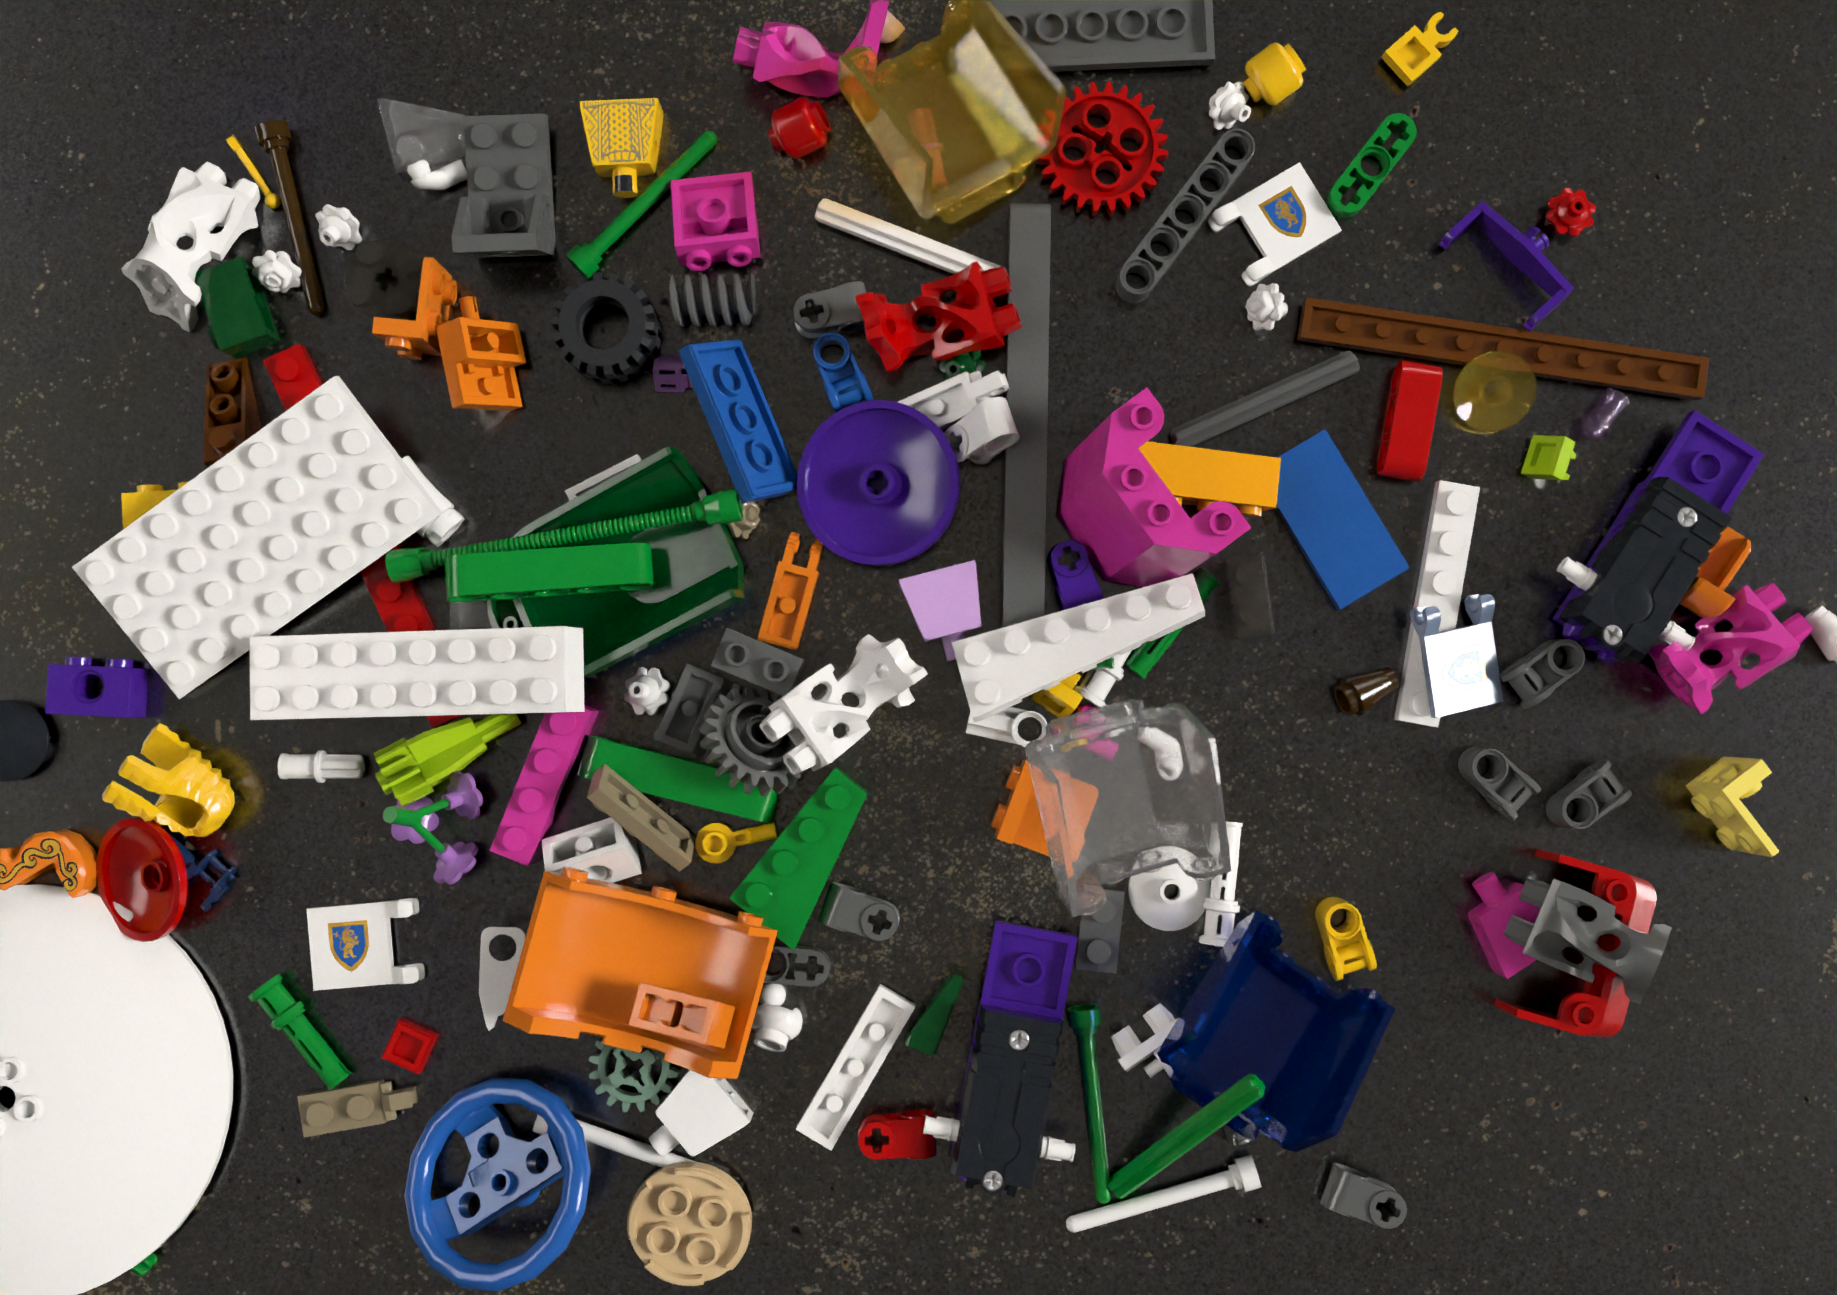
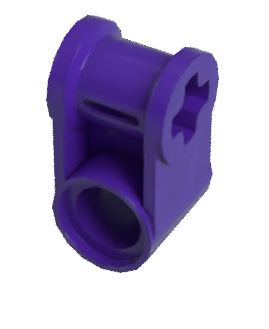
M1066 540L1050 549L1046 559L1047 567L1052 578L1060 611L1104 599L1100 585L1093 573L1087 551L1083 545L1077 541ZM1064 548L1067 554L1074 553L1076 556V561L1071 563V571H1069L1067 565L1060 566L1058 563V558L1063 556Z

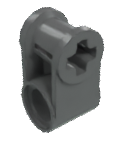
M848 282L831 289L807 293L801 296L793 308L797 332L807 339H818L826 333H850L865 329L864 320L855 298L856 295L867 293L864 282ZM814 310L815 315L818 316V322L810 323L809 318L806 317V312Z
M1570 639L1548 640L1528 655L1508 666L1500 673L1499 677L1503 682L1508 681L1522 699L1520 705L1524 710L1529 709L1542 702L1558 686L1581 670L1585 662V652L1582 646ZM1558 647L1563 648L1567 654L1566 663L1560 669L1553 662V654Z
M1474 746L1466 749L1459 758L1458 767L1463 778L1475 787L1496 811L1511 821L1518 817L1517 811L1531 795H1538L1542 791L1540 786L1529 775L1517 768L1503 753L1496 749ZM1485 755L1489 760V769L1486 774L1480 776L1477 771V763Z
M1601 759L1582 770L1574 780L1553 794L1547 801L1546 814L1548 819L1558 827L1585 829L1609 811L1625 803L1632 796V791L1629 787H1623L1612 773L1610 761L1608 759ZM1571 800L1577 806L1576 816L1572 820L1568 817L1566 811L1567 805Z
M831 882L818 922L840 931L855 933L876 941H883L889 939L896 932L900 924V914L896 906L889 901L868 895L848 885ZM880 910L886 911V919L892 922V926L885 925L882 931L875 929L876 922L870 919V915L876 916Z
M1333 1163L1320 1200L1322 1206L1341 1215L1358 1218L1386 1229L1396 1228L1403 1223L1407 1214L1406 1203L1391 1185L1369 1177L1351 1167ZM1388 1199L1391 1205L1389 1207L1382 1206L1379 1211L1376 1207L1377 1203H1385Z

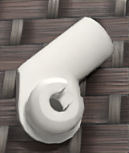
M423 159L409 165L407 168L408 174L413 179L410 182L418 189L445 190L467 180V167L463 159H459L432 172L428 162Z

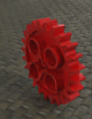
M1111 81L1107 82L1104 92H1098L1096 84L1091 82L1088 94L1086 95L1076 86L1073 91V101L1061 95L1059 98L1061 110L1050 107L1047 116L1052 122L1042 121L1039 131L1046 136L1037 138L1036 147L1044 150V152L1037 155L1036 163L1048 165L1041 172V179H1054L1049 190L1051 194L1060 190L1064 191L1062 205L1067 204L1072 198L1077 200V213H1080L1085 204L1091 205V213L1094 217H1096L1100 206H1105L1109 216H1113L1116 204L1118 203L1127 212L1131 207L1130 197L1142 203L1145 199L1143 188L1154 191L1157 182L1152 176L1161 177L1165 168L1157 162L1166 161L1168 151L1158 147L1166 144L1168 134L1156 133L1161 128L1163 119H1150L1155 107L1153 104L1144 108L1139 106L1143 94L1138 93L1132 99L1127 98V85H1124L1119 93L1116 94L1113 93ZM1091 115H1100L1106 119L1107 125L1102 128H1095L1088 123L1087 118ZM1078 128L1082 134L1073 133L1072 129ZM1125 138H1132L1139 143L1140 149L1129 152L1121 146L1120 141ZM1103 144L1109 147L1108 151L1104 150L1101 154L1095 152V147L1100 148ZM1068 147H1076L1083 152L1084 157L1080 160L1072 161L1066 158L1063 151ZM1122 164L1131 166L1132 170H1125ZM1108 170L1115 175L1117 181L1110 185L1103 184L1097 179L1096 173Z

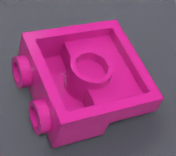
M751 172L671 180L674 245L680 266H687L694 271H703L708 269L711 263L728 261L732 266L741 267L748 265L752 258H761Z

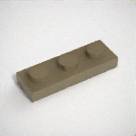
M606 764L593 773L587 799L599 811L608 814L623 826L629 835L637 837L652 849L658 858L667 861L679 872L691 863L696 839L693 834Z

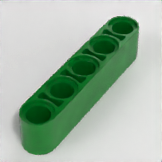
M620 543L450 555L444 558L447 601L478 602L635 591L654 586L651 545L648 543Z
M587 735L577 774L580 777L592 780L593 773L606 764L640 792L755 821L773 822L779 794L775 793L773 789L765 797H762L758 787L755 786L750 794L747 795L744 792L743 782L739 781L737 785L731 788L729 787L731 776L728 773L720 777L715 775L719 766Z

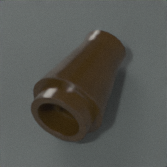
M1385 667L1378 671L1341 679L1340 685L1334 687V696L1344 714L1347 716L1353 714L1361 716L1390 692L1398 689L1399 682L1394 671L1389 667Z

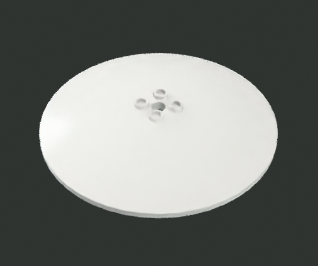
M24 884L14 885L5 891L0 890V1090L3 1086L10 1087L16 1097L11 1109L5 1108L0 1103V1295L81 1294L115 1279L141 1263L160 1248L182 1225L210 1183L223 1151L232 1110L233 1068L224 1020L212 991L187 953L169 934L164 938L149 942H140L129 938L119 930L99 893L88 892L85 896L72 898L65 887L61 885ZM113 902L118 914L130 922L133 918V912L123 905Z

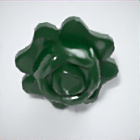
M981 350L962 353L950 359L942 360L939 364V369L946 373L944 381L963 372L973 373L980 371L982 374L986 369V363L980 360Z

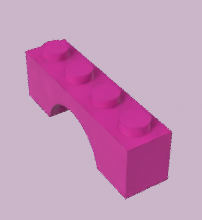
M584 705L585 712L544 714L489 851L526 866L539 862L543 852L541 840L548 838L554 825L553 818L560 793L573 764L585 747L587 735L591 733L599 710Z

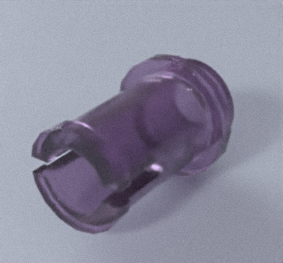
M1607 388L1589 415L1586 414L1581 417V425L1578 428L1579 432L1594 442L1607 438L1611 433L1610 426L1622 410L1627 407L1629 399L1622 392Z

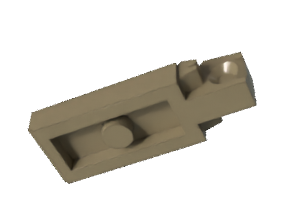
M384 1079L335 1087L330 1091L324 1089L306 1092L297 1096L304 1137L385 1124L397 1118V1110L412 1108L413 1104L418 1103L416 1086L393 1090L391 1081L384 1082Z

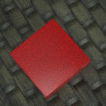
M400 1018L395 1025L381 1058L419 1075L423 1072L439 1034L409 1020Z

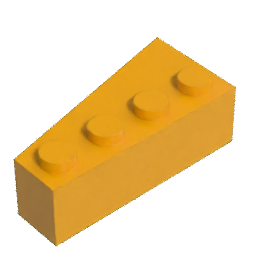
M1149 441L1138 448L1181 507L1182 504L1197 506L1198 511H1201L1211 503L1224 501L1234 505L1244 517H1261L1263 511L1276 508L1281 458Z

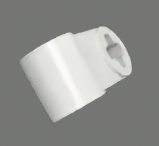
M993 397L981 401L974 406L971 412L949 427L944 433L955 451L958 462L970 459L976 464L990 462L992 458L1004 449L1014 445L1020 438L1008 402L1003 397Z

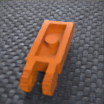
M791 531L783 559L778 562L757 640L798 651L819 576L817 569L824 545L815 538L810 548L807 568L793 565L801 540L800 533Z

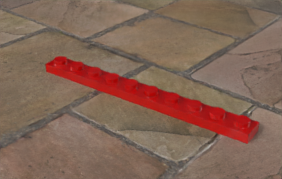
M300 343L263 360L286 411L323 385L305 346ZM386 554L360 571L387 632L436 630L414 581L393 583L389 578L385 561ZM464 715L427 716V719L432 728H437Z

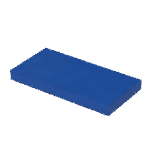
M738 339L689 344L678 351L741 503L746 504L796 492V469L742 341Z
M1326 429L1277 457L1281 458L1275 509L1337 610L1343 609L1410 568Z

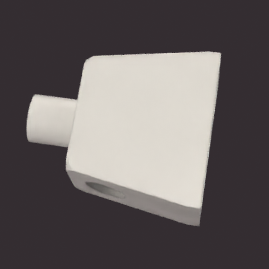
M688 1070L655 1111L657 1117L664 1125L649 1137V1141L653 1148L663 1157L679 1144L693 1157L750 1123L753 1111L725 1078H707Z

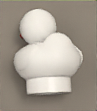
M763 984L759 998L761 1005L757 1006L752 1028L756 1032L754 1043L763 1049L775 1052L786 1050L788 1040H792L799 1035L803 1022L802 1014L798 1008L795 1007L793 1010L781 1007L786 998V991L782 984Z

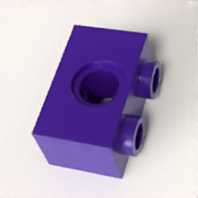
M66 657L65 665L48 664L45 714L146 718L149 669L133 668V660L107 659L106 667L92 666L93 658ZM99 677L102 681L103 689L97 697L93 691V684Z

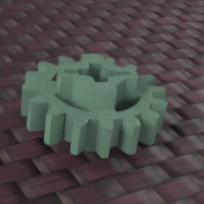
M602 1038L597 1040L595 1045L602 1052L590 1056L589 1061L597 1064L598 1069L592 1071L589 1074V1078L600 1079L601 1084L595 1092L597 1095L605 1091L610 1094L607 1101L608 1106L620 1100L622 1101V1112H627L632 1103H636L639 1111L644 1112L647 1108L648 1099L656 1106L662 1102L660 1090L665 1093H671L674 1086L668 1081V1078H677L680 1070L671 1067V1063L663 1061L665 1053L644 1047L640 1053L604 1045ZM613 1049V1054L617 1061L615 1070L609 1074L608 1060ZM640 1058L644 1064L639 1070L640 1073L637 1070L630 1073L626 1068L630 1063V1059L636 1061ZM661 1058L662 1071L658 1082H656V1077L652 1072L654 1062ZM622 1084L635 1086L639 1093L627 1092L619 1086Z

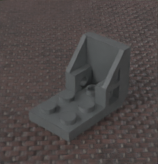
M544 113L463 116L468 197L460 198L452 231L453 253L470 258L554 256L556 236L548 115Z

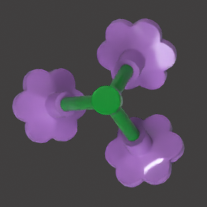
M458 770L450 774L447 794L442 795L440 801L434 803L430 798L423 797L402 807L398 800L396 806H389L383 812L384 821L392 825L391 834L394 839L398 841L409 839L415 844L426 840L436 850L435 855L439 859L436 862L437 870L433 878L439 884L446 882L451 885L459 881L464 873L469 872L476 863L474 856L478 852V847L473 842L467 844L458 842L451 847L448 843L442 844L430 833L439 825V818L434 812L443 808L446 810L455 808L458 815L461 817L467 816L471 820L480 816L479 807L483 805L482 794L476 788L472 775L469 773L462 774Z

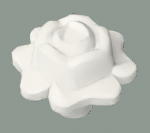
M1227 82L1224 87L1218 88L1216 93L1210 98L1209 116L1214 120V127L1220 130L1223 127L1230 129L1236 120L1244 122L1249 118L1251 108L1245 105L1249 96L1245 93L1242 82H1236L1235 84Z
M326 204L322 208L323 211L316 213L315 217L319 223V237L325 245L332 247L341 246L347 250H352L355 244H359L362 241L358 231L359 221L345 207L336 208Z
M268 250L263 256L253 257L252 264L254 267L252 275L258 278L260 284L264 285L266 289L273 292L287 293L290 288L301 285L299 276H301L302 270L292 263L288 253L284 251L275 253Z
M1259 284L1257 290L1246 301L1247 318L1249 321H1253L1252 327L1254 330L1259 331L1263 328L1272 330L1275 321H1279L1287 315L1288 305L1283 302L1284 295L1279 292L1278 284Z
M639 667L635 676L627 679L625 682V686L629 691L625 693L624 699L632 705L634 712L638 715L646 712L648 715L654 716L662 705L669 702V696L666 694V691L670 688V683L662 678L658 668H651L648 671L645 667Z

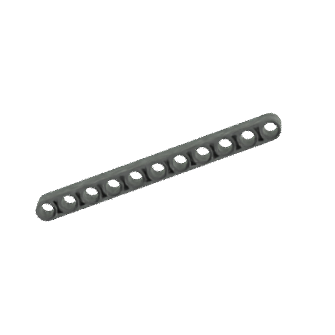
M1009 203L1007 272L1011 281L1012 292L1007 293V305L1014 303L1017 307L1022 328L1006 335V379L1010 389L1005 392V398L1020 438L1014 445L1004 449L1001 628L1044 616L1051 252V204Z

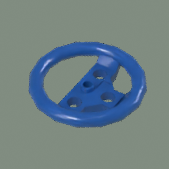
M491 1078L457 1092L429 1119L410 1158L404 1194L412 1238L429 1266L461 1288L502 1291L536 1278L567 1249L586 1211L591 1165L583 1129L562 1098L528 1079ZM496 1103L522 1105L543 1117L548 1125L547 1132L533 1141L515 1137L508 1119L493 1105ZM456 1130L465 1138L472 1156L463 1184L446 1197L432 1200L430 1193L435 1162L450 1133ZM496 1135L499 1139V1149L495 1156L491 1158L487 1152V1146L490 1139ZM545 1150L549 1159L548 1165L542 1173H539L536 1169V1159ZM564 1176L560 1205L546 1233L523 1255L499 1264L473 1262L449 1246V1241L473 1234L513 1207H525L532 1204L543 1188ZM477 1194L480 1199V1208L477 1214L472 1217L468 1210V1204L470 1199Z

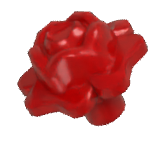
M1564 188L1558 196L1548 201L1547 205L1551 211L1547 212L1545 217L1547 221L1554 225L1558 235L1568 232L1571 237H1576L1584 228L1593 225L1594 219L1590 215L1595 212L1596 206L1588 201L1583 190L1573 193L1571 188Z

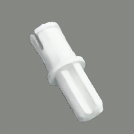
M319 750L316 754L282 753L278 759V775L280 779L285 780L288 778L315 779L318 783H324L326 779H359L365 772L364 757L362 755L327 754L325 750Z

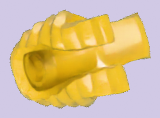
M161 723L151 730L141 749V754L157 767L130 755L126 757L118 771L119 776L128 779L147 791L160 794L156 804H151L140 795L115 781H112L102 794L103 801L112 803L118 810H124L131 816H140L144 821H155L160 826L168 825L171 832H180L184 836L205 837L218 830L232 812L235 803L234 791L230 787V779L222 777L221 769L212 768L210 760L202 759L201 751L191 748L187 742L180 741L178 734L170 731L167 726Z

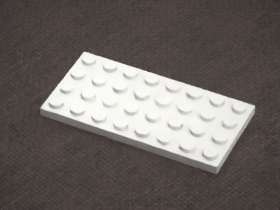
M338 375L329 379L72 566V568L170 689L181 699L249 651V637L270 636L441 515L442 511Z

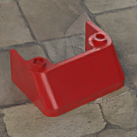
M1537 849L1535 857L1594 873L1592 894L1616 907L1614 918L1631 929L1648 933L1657 901L1655 889L1648 881L1618 870ZM1604 934L1599 936L1597 944L1601 950L1613 951L1619 947L1620 940L1613 934ZM1594 963L1592 973L1595 975L1593 983L1585 981L1583 992H1573L1567 995L1562 1000L1557 1015L1496 998L1494 1006L1515 1017L1573 1034L1608 1038L1621 1030L1630 999L1624 993L1622 978L1613 971Z

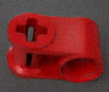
M910 1110L901 1113L869 1115L861 1121L858 1127L859 1148L866 1157L874 1160L932 1158L937 1155L936 1137H933L931 1134H923L926 1115L935 1118V1112L930 1110ZM879 1128L884 1136L881 1137L880 1144L873 1145L871 1138H869L872 1136V1129Z

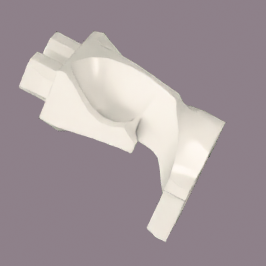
M209 162L204 163L196 172L184 167L179 170L164 206L152 215L148 227L149 234L142 250L134 259L127 262L121 268L123 274L131 279L140 289L150 312L168 316L176 321L183 330L188 332L193 330L198 321L196 305L200 302L202 295L200 287L195 284L197 270L201 265L210 262L212 258L222 261L233 243L243 232L258 227L255 208L261 197L257 184L242 178L232 188L224 186L227 183L225 172L220 167ZM216 226L224 227L219 233L210 234ZM188 236L193 238V246L188 250L179 249L176 244L180 237Z
M870 634L866 635L859 641L856 647L857 653L852 664L840 678L836 680L833 674L835 668L830 663L768 707L771 713L759 726L765 736L772 742L780 739L786 733L796 747L783 756L784 763L792 774L795 775L809 768L814 772L832 763L871 730L866 720L882 704L889 702L900 708L908 706L915 701L909 687L928 673L924 667L918 666L909 657L906 647L900 638L879 642ZM820 683L825 684L827 689L816 700L813 699L811 696L813 688ZM844 693L856 695L859 699V705L857 707L844 706L841 701L842 695ZM837 724L845 726L846 733L841 738L835 737L833 733V728Z

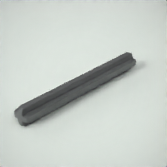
M1351 351L1343 352L1184 423L1170 431L1173 445L1192 447L1338 382L1360 370L1358 359Z

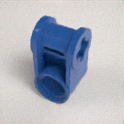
M832 332L820 336L814 344L813 353L816 365L823 379L822 384L834 413L864 400H874L861 368L858 367L847 340L840 334ZM832 344L838 345L844 351L842 359L834 364L827 363L821 358L822 350Z

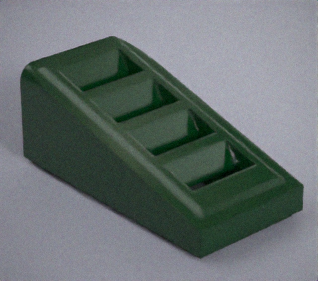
M954 969L948 975L906 1033L904 1045L932 1056L937 1053L964 981L962 971Z

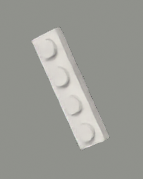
M882 984L878 986L797 1124V1131L827 1149H833L915 1009L914 1003Z

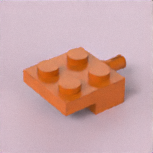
M475 296L460 298L458 301L462 317L436 326L452 408L512 411L523 407L515 367L526 363L518 323L480 319L476 302L477 298Z

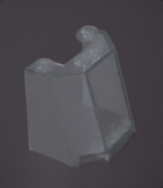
M1127 699L1051 720L1045 726L1046 735L1041 740H1032L1025 747L1058 894L1072 917L1094 914L1105 905L1107 897L1102 884L1118 883L1124 878L1144 872H1157L1162 867L1175 863L1178 864L1186 875L1198 881H1209L1217 875L1231 872L1216 739L1184 704L1169 703L1159 708H1144L1143 700Z

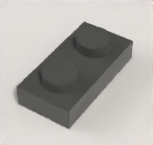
M1083 886L1074 963L1075 969L1117 973L1125 891Z

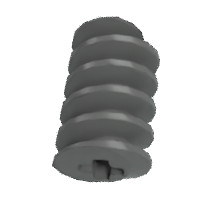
M734 273L731 285H726L722 274L717 275L714 286H710L706 274H701L698 286L693 285L689 274H685L682 286H677L673 274L670 277V307L678 327L685 325L688 315L695 327H699L702 324L704 315H706L710 326H716L721 314L727 326L734 324L737 314L743 326L750 324L756 310L754 273H750L747 285L742 284L738 273Z

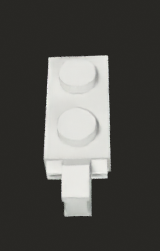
M980 371L973 373L963 372L900 400L898 403L915 408L943 430L957 423L981 401L1000 395L1010 388L1005 374L999 371L982 377Z

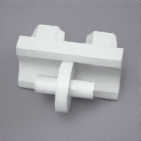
M1160 1003L1143 1015L1155 1033L1152 1037L1141 1043L1128 1025L1111 1038L1121 1057L1118 1061L1126 1072H1129L1154 1054L1156 1059L1143 1067L1151 1078L1165 1069L1172 1079L1177 1075V1072L1171 1064L1182 1057L1184 1053L1177 1044L1165 1053L1161 1049L1184 1034L1187 1028L1180 1018L1175 1020L1173 1015Z

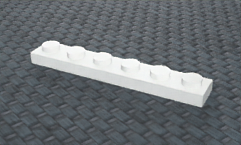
M1443 480L1435 482L1413 607H1437L1441 614L1438 632L1456 629L1480 487ZM1411 622L1394 720L1438 728L1440 717L1431 718L1420 640Z

